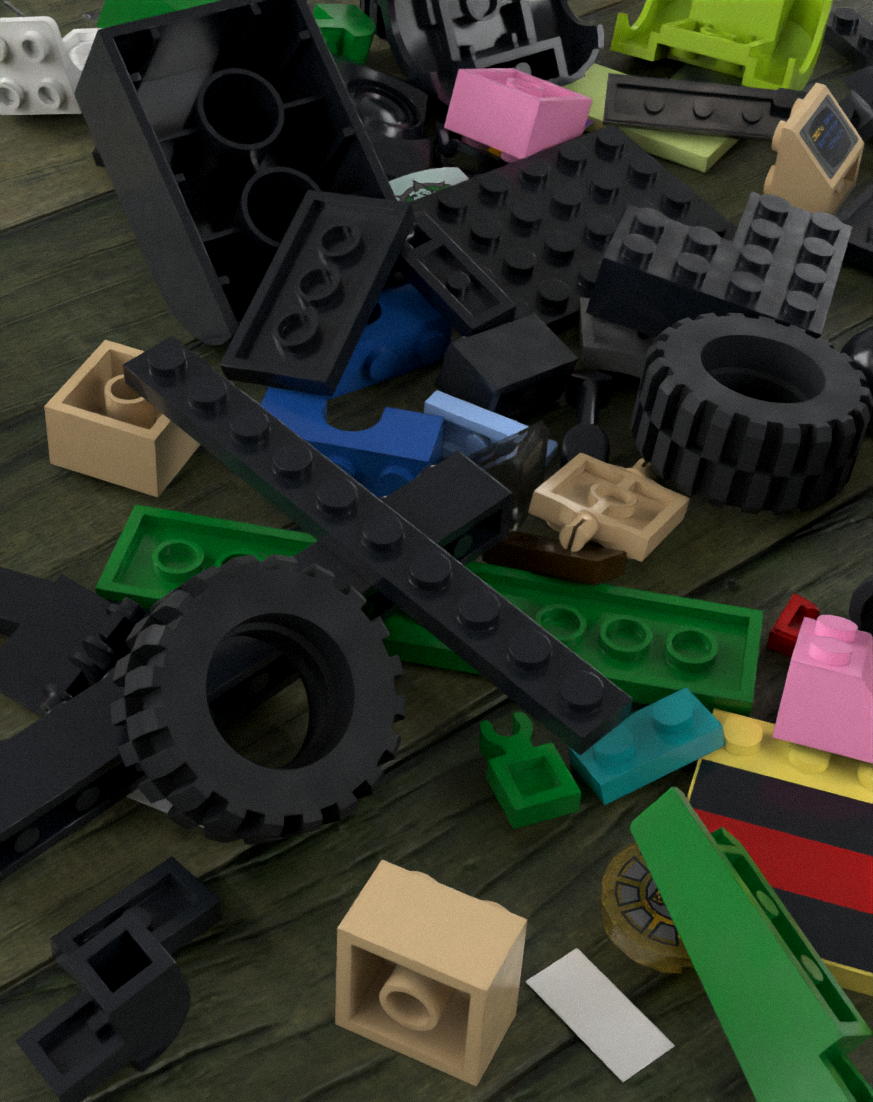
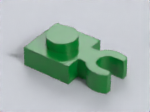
M521 711L513 713L511 731L513 736L497 734L488 720L480 722L478 746L481 754L487 759L486 780L513 829L579 811L581 791L552 742L533 747L531 743L533 725L526 714Z

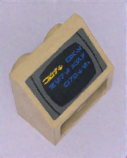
M816 82L804 99L798 98L795 101L787 122L781 120L777 125L771 145L772 151L778 152L776 164L771 166L767 174L763 192L764 194L782 197L790 205L812 213L824 212L835 216L856 185L864 141L826 85Z

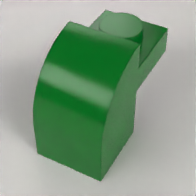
M316 3L313 15L330 52L366 65L376 30L374 21L353 4Z

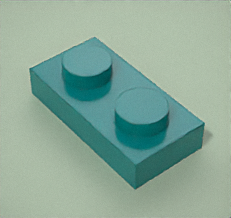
M685 687L630 714L627 719L581 756L568 745L567 748L573 768L601 802L606 805L725 746L723 725Z

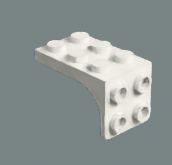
M48 16L0 18V115L81 114L82 112L74 92L98 29L102 28L73 29L62 38L57 23Z

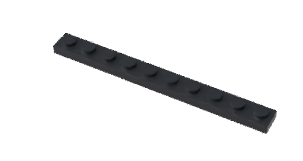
M175 337L167 338L123 364L125 383L577 754L581 756L630 716L632 697Z

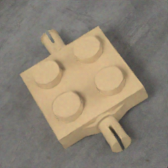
M580 452L534 491L528 513L546 520L552 529L560 532L559 540L565 549H568L572 544L570 551L576 552L582 549L589 540L601 544L604 548L627 552L626 559H636L642 562L684 519L690 498L656 483L654 480L658 477V474L654 472L651 462L647 464L643 458L639 459L633 467L626 469L605 463Z

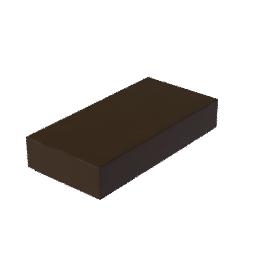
M512 531L509 532V537L485 552L482 556V561L486 562V564L526 570L532 574L595 586L625 574L627 552L585 544L579 551L572 552L570 551L572 544L568 549H565L559 539Z

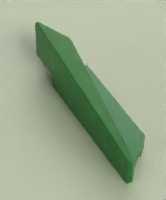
M672 786L632 821L630 830L756 1101L873 1102L872 1087L846 1054L851 1053L872 1037V1031L743 845L723 827L710 833L686 799L685 794L678 787Z

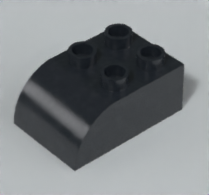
M220 0L98 29L74 95L161 295L178 321L199 341L213 346L232 341L308 190L397 201L307 0ZM393 266L383 289L408 282V280Z

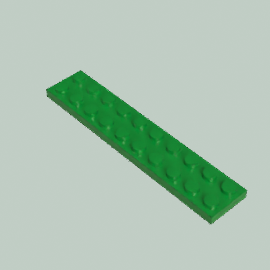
M135 504L96 585L95 591L97 595L106 600L121 602L126 597L138 603L142 608L150 610V607L166 594L211 566L218 568L232 558L254 555L260 562L273 554L293 557L317 540L308 533ZM473 561L465 566L632 697L633 702L652 704L687 687L711 714L715 708L750 717L764 611L603 583L592 586L532 574L526 570ZM402 609L383 622L390 633V636L382 639L389 657L399 655L400 661L481 675Z

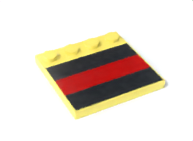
M714 708L712 715L723 725L725 746L698 759L686 799L710 833L723 827L743 845L841 988L873 996V763L773 738L775 724ZM655 900L660 904L664 903V901ZM652 910L651 915L654 919L649 924L648 933H651L660 921L674 925V922ZM678 933V940L679 942H682L681 937Z

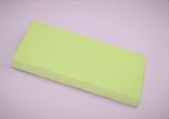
M594 63L584 73L585 77L571 84L561 86L592 98L587 119L594 122L585 131L593 132L606 127L603 126L608 73L627 74ZM617 127L647 153L702 173H706L739 140Z

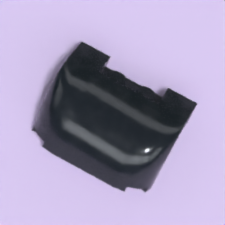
M379 0L388 41L401 72L409 82L414 83L429 95L428 100L431 103L449 108L459 69L514 68L555 85L564 86L585 77L584 73L594 64L599 50L604 49L603 25L588 24L581 21L574 14L567 0Z

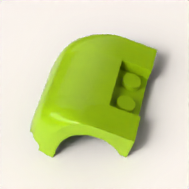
M646 0L640 16L631 27L628 22V14L618 13L610 50L649 61L670 58L743 78L741 85L773 90L781 87L801 91L806 86L817 62L834 0Z

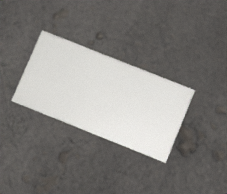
M578 948L525 981L622 1082H625L675 1047Z

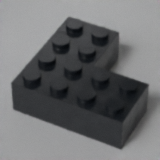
M751 191L733 241L719 237L716 232L709 228L701 226L690 227L667 219L664 214L651 208L639 209L628 205L603 257L586 313L655 338L666 328L687 317L694 320L700 314L714 313L717 317L726 316L727 313H742L746 318L758 319L759 316L775 319V323L790 327L792 324L805 329L807 335L817 339L821 337L852 226L843 224L837 217L824 212L812 213L792 206L787 200L777 195H760Z

